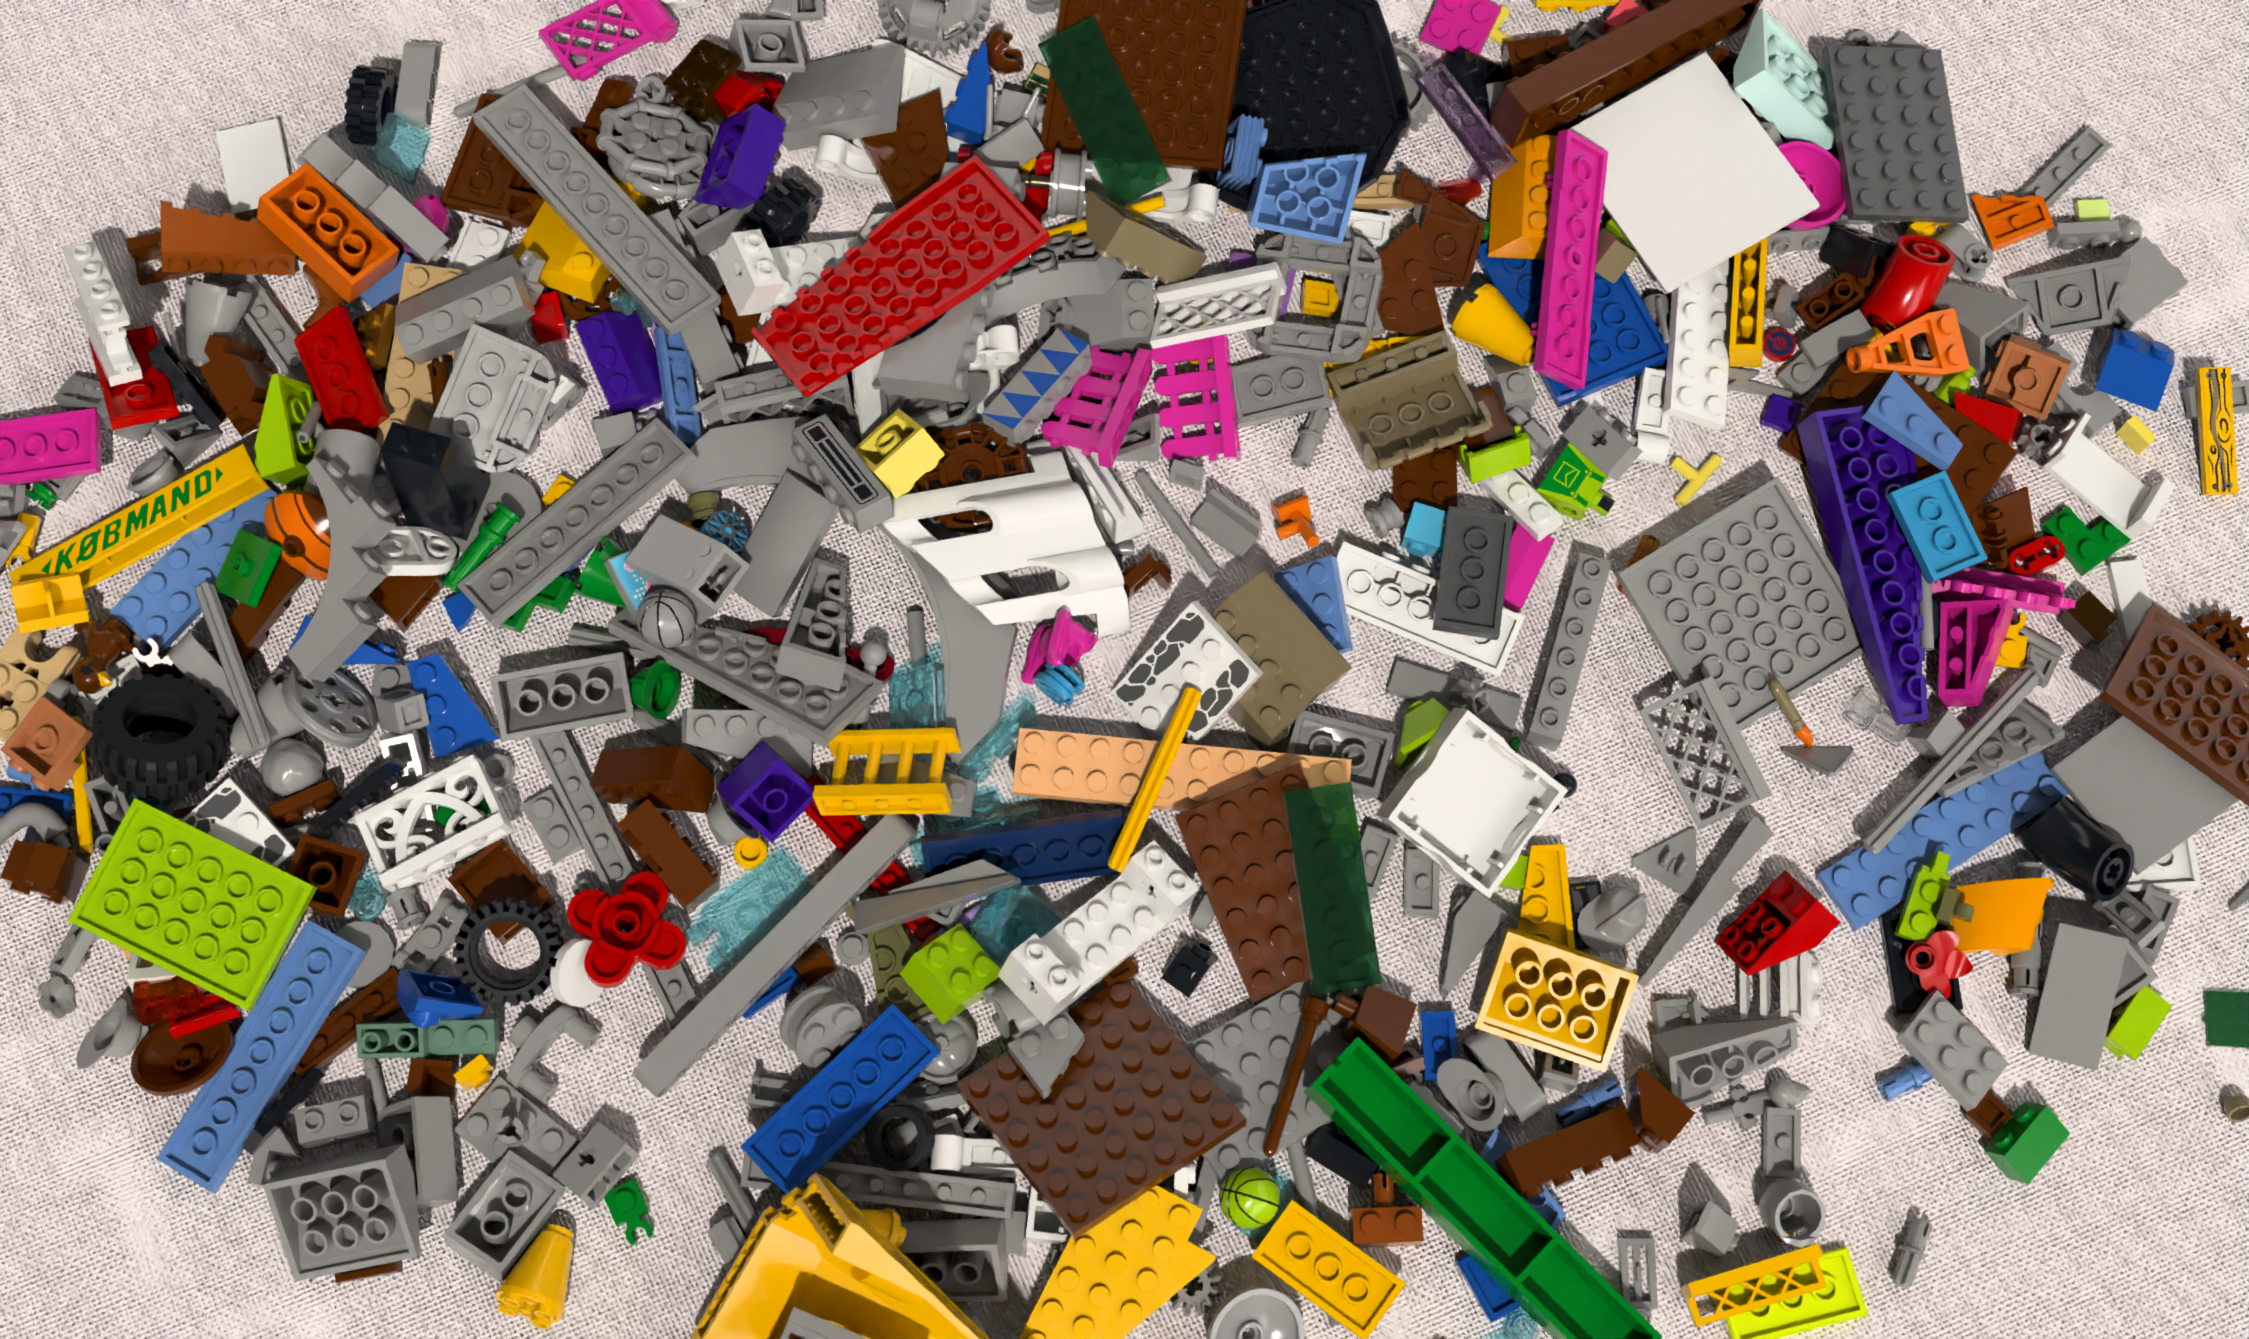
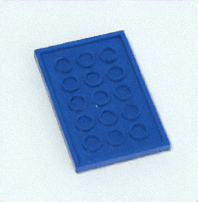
M1489 241L1480 244L1476 260L1488 282L1500 291L1531 328L1532 323L1538 322L1545 260L1488 257ZM1626 271L1615 284L1595 272L1585 388L1573 390L1539 373L1557 408L1639 375L1645 367L1655 368L1667 363L1668 345L1663 342L1660 331Z

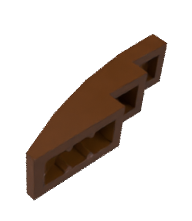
M280 558L274 567L257 607L254 608L241 602L227 621L243 666L268 639L265 633L286 611L284 604L305 581L301 574Z

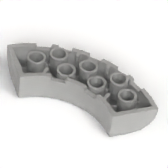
M1065 232L1062 235L1055 236L1003 273L999 281H995L993 303L991 308L986 310L984 331L1011 314L1045 301L1077 295H1105L1116 281L1121 278L1126 270V266L1116 260V256L1109 260L1095 251L1097 245L1088 239L1087 235L1073 237L1072 232ZM947 312L937 318L940 320Z

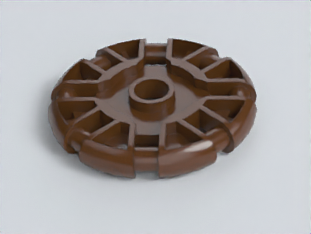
M971 421L967 422V425L959 427L951 425L932 437L934 442L948 457L943 463L939 462L933 470L922 475L915 482V485L918 486L919 492L969 484L970 482L965 481L963 478L964 473L969 469H976L981 472V478L976 482L1031 473V470L1027 469L1026 464L1028 456L1020 443H1014L1016 448L1008 446L1007 437L1001 436L994 431L995 429L983 422ZM970 438L971 443L958 444V440ZM991 442L999 445L995 452L986 448ZM1004 465H1013L1014 471L1005 472ZM940 479L941 487L931 488L930 483ZM974 510L931 517L934 521L939 519L944 522L946 528L961 533H978V529L988 527L992 529L993 521L988 514L975 517Z

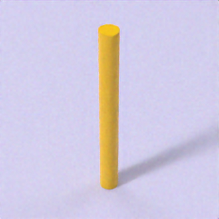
M1163 195L1124 207L1138 214H1144L1164 208L1166 203ZM1086 218L1082 219V221L1072 222L1047 231L1051 238L1062 235L1065 232H1072V236L1087 231Z

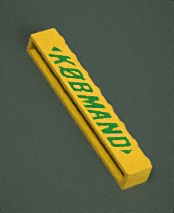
M241 444L180 479L171 482L162 489L142 498L122 511L113 514L93 527L82 531L73 538L53 547L33 560L24 563L22 566L9 572L12 583L78 572L83 591L266 491L270 487L266 479L260 478V474L255 467V458L245 445Z

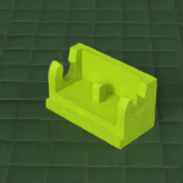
M1520 425L1513 427L1512 439L1492 444L1486 448L1467 453L1466 443L1459 446V464L1471 484L1531 464L1530 438L1527 433L1521 434Z
M2146 985L2112 1009L2104 1047L2121 1059L2126 1055L2131 1060H2137L2172 1006Z

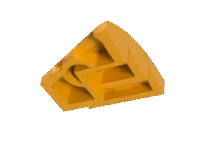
M2010 879L1953 887L1952 889L1960 891L1961 898L1959 902L1974 906L1971 922L1954 918L1952 927H1947L1949 931L1960 934L1956 950L1964 955L1988 950L1997 956L2031 950L2036 937V927L2041 923L2044 914L2042 907L2048 890H2052L2054 885L2053 879Z

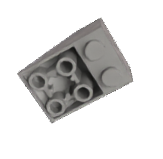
M662 514L655 519L624 560L627 565L658 590L669 589L684 595L692 604L695 620L700 624L704 623L719 610L750 567L746 561L725 544Z

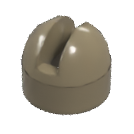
M2240 1092L2236 1093L2234 1097L2232 1094H2229L2223 1103L2224 1111L2229 1121L2242 1122L2249 1119V1098Z

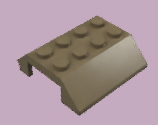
M1445 330L1326 374L1340 419L1365 468L1371 471L1385 470L1403 463L1405 459L1417 458L1433 452L1435 448H1444L1462 441L1464 437L1476 436L1489 431L1493 427L1491 414L1484 401H1475L1458 370L1457 352Z
M1265 570L1259 572L1229 595L1211 614L1215 621L1263 671L1258 680L1227 712L1241 729L1243 727L1247 729L1246 735L1260 750L1265 749L1268 751L1276 746L1288 734L1286 729L1321 693L1331 690L1352 668L1347 660Z

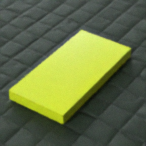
M1843 1247L1822 1253L1824 1257L1818 1259L1827 1284L1826 1288L1725 1318L1730 1339H1779L1867 1316L1868 1311L1848 1248ZM1809 1263L1797 1266L1792 1280L1804 1286L1816 1283ZM1790 1269L1780 1271L1779 1273L1787 1276ZM1767 1275L1764 1277L1759 1289L1771 1296L1778 1295L1784 1281L1773 1275ZM1757 1279L1748 1281L1747 1283L1754 1286ZM1789 1284L1786 1289V1292L1797 1288ZM1740 1285L1732 1286L1726 1299L1738 1306L1746 1304L1751 1291ZM1725 1289L1716 1291V1294L1722 1296ZM1756 1294L1753 1302L1764 1298ZM1723 1305L1721 1310L1726 1311L1732 1308Z

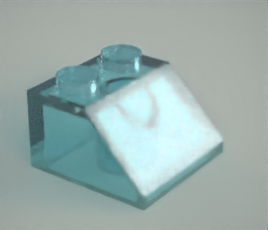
M1017 884L989 894L966 930L986 953L1005 963L1010 952L1033 934L1042 938L1063 920L1028 889Z

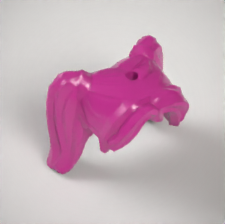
M1067 609L1061 610L1053 625H1041L1033 634L1027 652L1025 669L1021 676L1022 682L1030 685L1035 684L1033 678L1038 672L1045 670L1046 663L1055 666H1062L1063 664L1067 667L1076 666L1081 656L1093 649L1098 641V636L1079 622L1072 620L1071 612Z

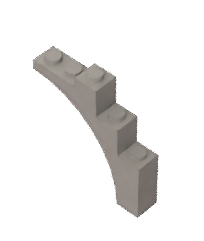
M314 457L306 468L317 484L326 507L330 529V564L325 589L318 608L305 632L289 650L287 655L305 678L325 682L378 628L371 618L373 615L371 610L362 601L387 577V574L380 567L382 564L380 558L371 550L397 524L389 515L391 512L390 508L382 500L363 496L355 486L346 481L343 477L345 471L341 466L332 460L327 462Z

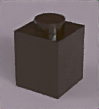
M2089 590L2076 601L2075 608L2067 609L2057 621L2085 648L2093 640L2099 644L2113 631L2108 626L2117 618Z

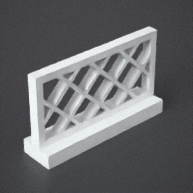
M1277 262L1157 287L1156 296L1159 301V307L1150 338L1152 348L1155 349L1273 325L1279 297L1285 295L1287 289ZM1249 303L1252 304L1250 307H1248L1247 309H1245L1243 312L1240 311V309H1242L1243 307H1245L1247 304H1249ZM1219 309L1222 310L1213 318L1209 317ZM1261 310L1266 311L1263 315L1254 316ZM1189 315L1192 316L1190 319H1188V320H1187L1186 322H1184L1183 324L1180 323L1182 320H1184L1185 318H1187ZM1231 316H1234V317H1235V318H1233L1231 321L1224 322V321H1226L1228 318H1230ZM1201 322L1205 323L1199 328H1194ZM1170 329H1175L1171 333L1165 334Z

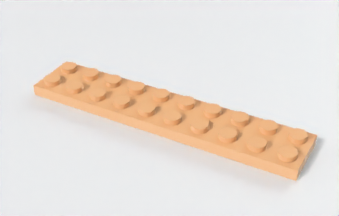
M1019 728L1012 795L1132 807L1161 741ZM1181 743L1152 809L1184 812L1298 763L1301 766L1324 824L1326 826L1346 827L1352 759Z

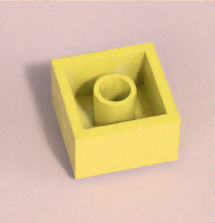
M899 408L854 448L855 452L883 487L896 499L900 495L909 492L915 482L926 472L933 470L938 465L939 460L945 455L925 429Z

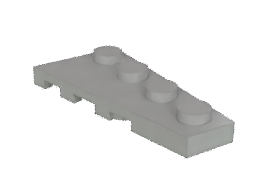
M2023 700L1939 788L1937 793L1947 798L2065 739V730ZM1934 760L1930 765L1923 769L1920 772V778H1922L1938 760Z

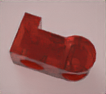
M179 976L154 984H150L148 980L135 981L133 986L132 1006L143 1026L194 1013L204 1005L206 1000L200 986Z

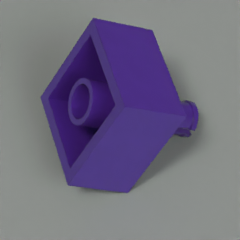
M762 741L716 788L731 808L772 843L814 801L812 797L814 788L765 741Z

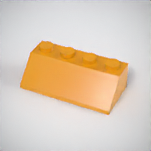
M1538 135L1513 149L1506 145L1494 152L1488 257L1545 260L1552 190L1546 187V182H1550L1547 180V175L1554 172L1558 135Z

